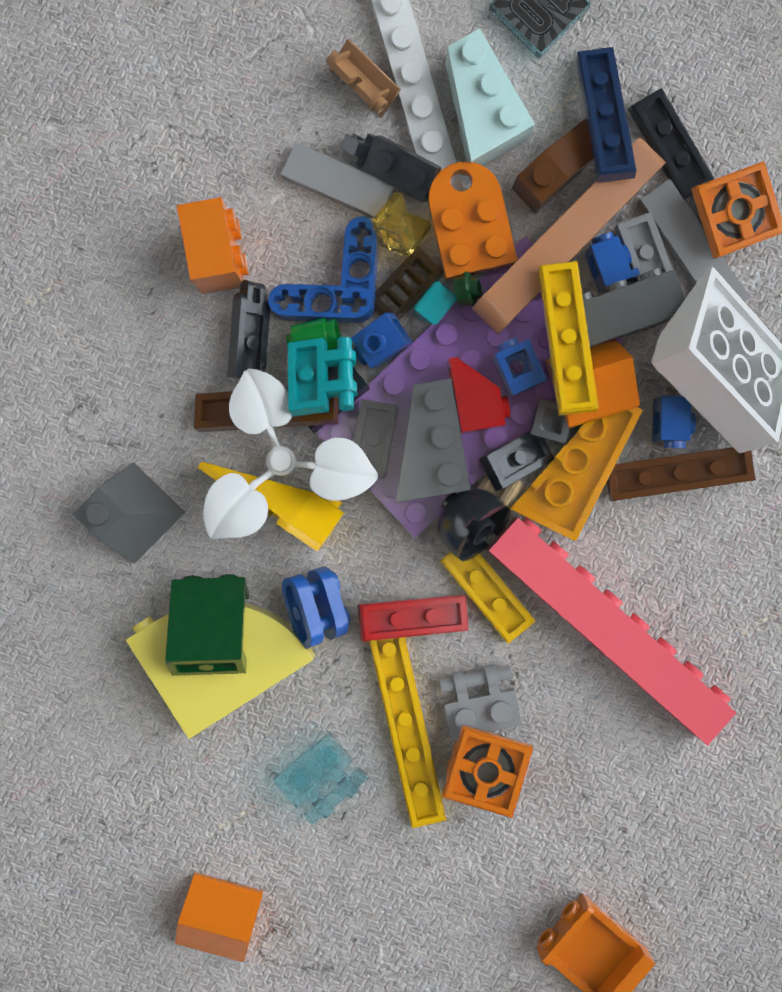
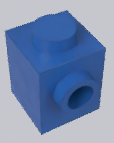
M384 313L351 337L355 344L353 350L356 352L357 359L364 366L368 364L371 369L382 366L413 343L394 313Z

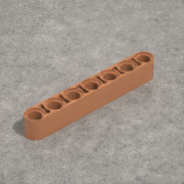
M641 137L632 144L637 169L635 178L598 183L597 180L472 307V310L498 335L541 292L539 266L570 262L666 163Z

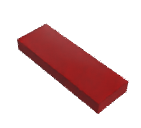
M464 594L358 604L360 640L363 642L469 631L466 595Z

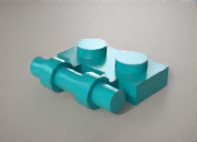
M324 338L288 343V411L292 416L329 412V398L333 397L339 398L340 410L350 411L354 409V397L357 395V382L353 380L356 352L352 350L351 338H338L337 349L328 350V345ZM329 367H338V380L328 381Z

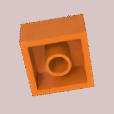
M222 197L176 205L189 276L192 283L202 294L240 288V284L244 280L243 276L249 275V269L245 253H242L240 245H237V240H242V232L239 219L235 217L233 208H227Z

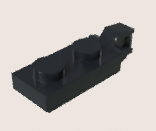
M355 133L353 135L346 134L341 145V149L358 157L356 165L363 168V171L422 203L428 202L432 182L442 169L439 165L382 135L375 136L367 133L366 139Z

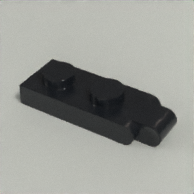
M243 280L240 284L239 293H236L233 297L227 377L240 379L244 371L248 369H256L266 373L270 306L268 299H265L266 287L264 284Z

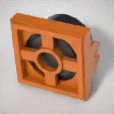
M765 161L691 188L713 259L782 234V217Z
M462 724L458 740L452 746L451 759L448 760L447 776L441 793L442 798L513 818L534 747L528 743Z

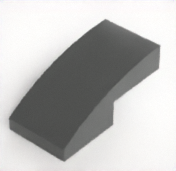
M538 399L529 434L566 445L583 424L568 428L564 415L558 416L557 403Z

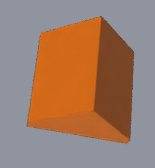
M616 339L590 347L599 409L596 412L564 415L568 428L640 406L633 357ZM547 359L545 364L554 387L551 359Z
M195 872L177 923L175 944L244 963L264 891Z

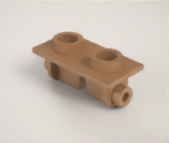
M350 39L346 40L339 54L333 51L326 60V63L329 65V71L336 73L368 104V109L370 111L374 110L381 118L385 115L401 90Z

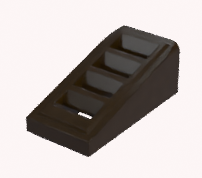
M417 247L375 292L374 310L380 316L384 313H394L381 300L386 295L399 308L394 314L400 320L423 297L432 284L443 277L444 272L421 248ZM416 263L429 275L426 280L413 268ZM405 274L419 286L416 291L402 279ZM395 284L409 297L406 302L391 289Z

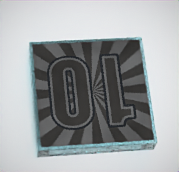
M494 0L489 6V11L540 60L590 9L591 3L588 0Z

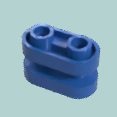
M326 566L310 570L307 573V578L297 574L282 581V595L293 632L305 649L321 644L324 636L332 640L346 635L351 622L350 614L343 605L339 592V578L335 572Z

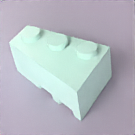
M480 28L448 46L445 66L453 105L456 110L465 159L470 163L474 162L483 166L529 140L535 123Z

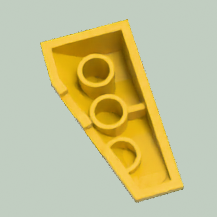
M202 461L197 467L215 481L230 473L241 475L248 485L258 478V476ZM267 479L254 489L266 498L268 504L267 515L276 517L278 519L277 525L316 551L322 548L345 514L340 509L343 503L340 500L324 499L315 492Z

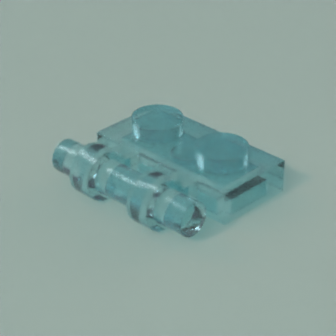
M329 731L276 775L273 781L295 808H298L308 799L313 807L304 813V816L311 825H314L322 817L326 819L334 813V807L347 796L352 798L360 791L359 786L368 780V776L361 768L357 769L350 776L346 774L343 769L352 763L353 758ZM331 779H334L338 786L326 796L322 795L319 789Z

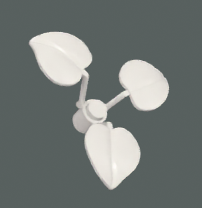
M248 369L244 371L233 390L229 402V413L235 426L247 434L256 435L262 433L265 429L267 430L273 449L266 458L268 470L249 485L241 475L236 473H230L217 479L209 489L205 499L204 524L209 537L212 539L240 538L255 533L266 521L268 504L264 495L254 489L273 475L278 477L291 475L295 468L313 469L314 471L310 477L311 489L324 499L336 501L349 499L363 493L376 482L378 474L363 450L356 443L345 438H331L319 445L315 452L316 463L296 461V457L290 449L279 445L273 427L286 425L292 418L291 413L288 411V391L277 379L268 373L256 369Z

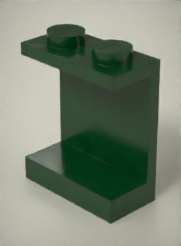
M233 574L221 575L219 578H202L190 575L183 579L171 580L165 663L172 676L246 673L247 659L243 650L245 599H249V590L245 577H238Z

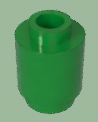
M324 317L292 325L290 334L286 335V343L288 347L290 342L324 338L328 345V350L337 349V339L342 336L337 321L335 319L327 320Z

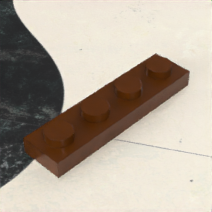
M233 391L195 394L194 429L198 432L240 430L232 422L229 413V402ZM338 397L329 398V412L292 416L289 423L280 427L338 424Z
M734 447L615 464L607 480L610 501H618L754 481L756 478L752 451L738 453Z

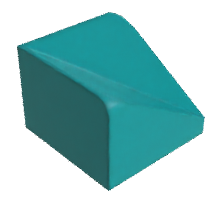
M434 282L415 305L413 316L431 325H436L451 306L457 302L456 296L440 282Z

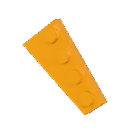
M637 407L584 423L510 509L576 542L643 410Z

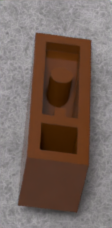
M585 118L544 150L517 175L512 189L535 214L544 208L594 161L587 119Z

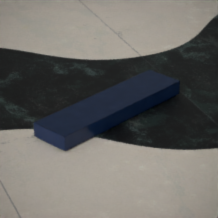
M613 47L578 51L576 62L598 183L633 179L636 176L637 169Z

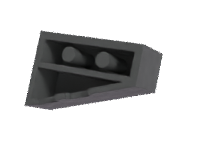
M451 378L415 384L413 386L396 503L470 490Z

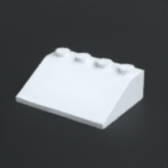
M710 267L705 270L659 335L651 364L738 453H743L775 444L779 441L782 427V344L714 267Z

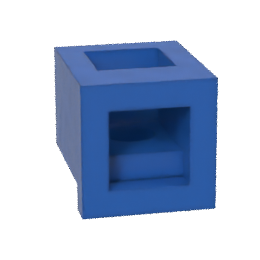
M612 232L594 238L592 240L593 245L584 253L598 293L604 292L605 287L621 280H626L629 283L640 275L638 267L630 269L629 265L632 264V258L627 245L621 244L619 236L614 237Z
M516 337L497 346L499 352L494 354L492 359L506 388L508 398L536 387L547 380L529 339L519 343ZM510 362H520L522 371L520 373H513L509 367Z
M661 396L653 399L652 442H663V449H686V441H690L691 434L695 432L696 417L694 413H691L692 405L685 397Z

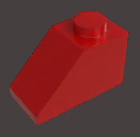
M449 358L447 366L449 378L452 380L461 434L505 426V418H510L508 397L501 396L500 388L459 358Z

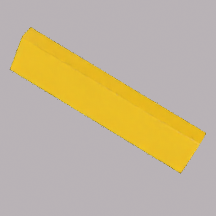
M578 262L540 265L538 272L558 416L596 412L599 408Z

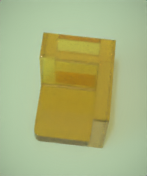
M397 192L393 193L371 221L380 246L410 257L432 228L429 220L408 213L403 195Z

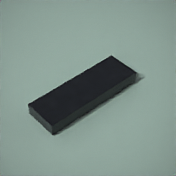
M662 88L630 106L628 111L647 144L666 162L662 169L684 200L693 196L691 188L715 179Z

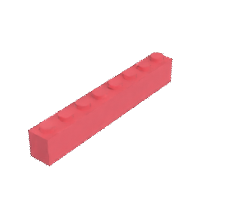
M513 517L486 550L692 734L708 746L736 714L727 704L731 698L715 685L708 688L700 680L704 674L689 661L681 664L673 656L677 650L662 637H659L657 641L646 632L650 626L635 613L630 617L619 608L623 602L608 589L603 593L592 584L596 578L584 567L579 565L575 569L565 560L569 554L554 541L549 545L538 536L542 530L530 519L525 517L521 521L519 518Z

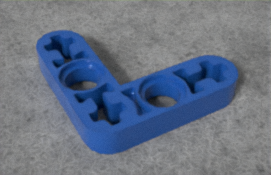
M362 216L354 218L346 226L341 286L278 285L273 288L268 298V303L273 313L279 319L286 321H312L324 317L327 320L335 319L337 323H362L368 320L374 310L379 233L375 223L371 219ZM365 228L368 235L371 236H365L363 246L365 252L359 251L357 237L354 235H359L361 229ZM356 262H365L369 265L370 269L365 277L357 279L350 275L352 265ZM285 295H289L292 301L303 302L302 295H305V311H302L300 304L295 303L288 304L287 310H283L278 301H284ZM319 295H326L331 299L330 307L324 312H315L312 309V302ZM337 296H341L343 304H353L355 298L360 297L362 303L366 304V306H360L359 311L354 313L351 306L340 305L341 313H337L339 308Z

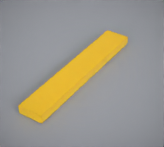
M403 637L369 641L411 828L447 821L406 639Z

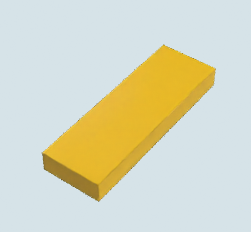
M449 552L440 559V562L508 644L536 622L481 554L470 560L461 561Z

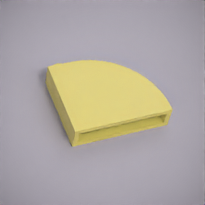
M246 602L243 650L247 659L246 673L172 676L165 663L169 614L155 622L149 616L133 626L132 629L135 634L126 639V642L188 739L313 661L315 657L311 648H304L293 632L292 626L271 611Z

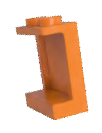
M583 893L577 900H572L565 906L561 914L562 918L553 928L549 927L541 934L538 946L536 947L542 963L546 966L549 964L554 966L583 992H632L656 964L645 946Z

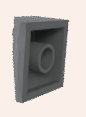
M133 462L97 488L72 515L99 541L135 564L175 524L185 511Z

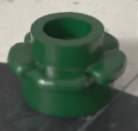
M468 271L464 272V276L454 278V291L459 306L470 305V307H473L477 303V299L483 296L479 278L477 276L471 278V274Z

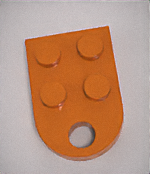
M468 161L453 163L441 170L430 187L428 206L445 280L464 276L465 271L473 275L514 265L518 259L502 190L494 174L486 167ZM456 174H465L471 180V187L465 191H458L452 187L451 178Z

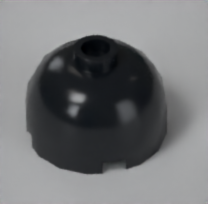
M472 488L467 491H461L458 494L452 493L441 505L442 512L439 516L438 532L442 543L448 551L461 561H467L480 554L489 546L484 540L492 532L496 536L501 533L511 511L498 496L490 491Z

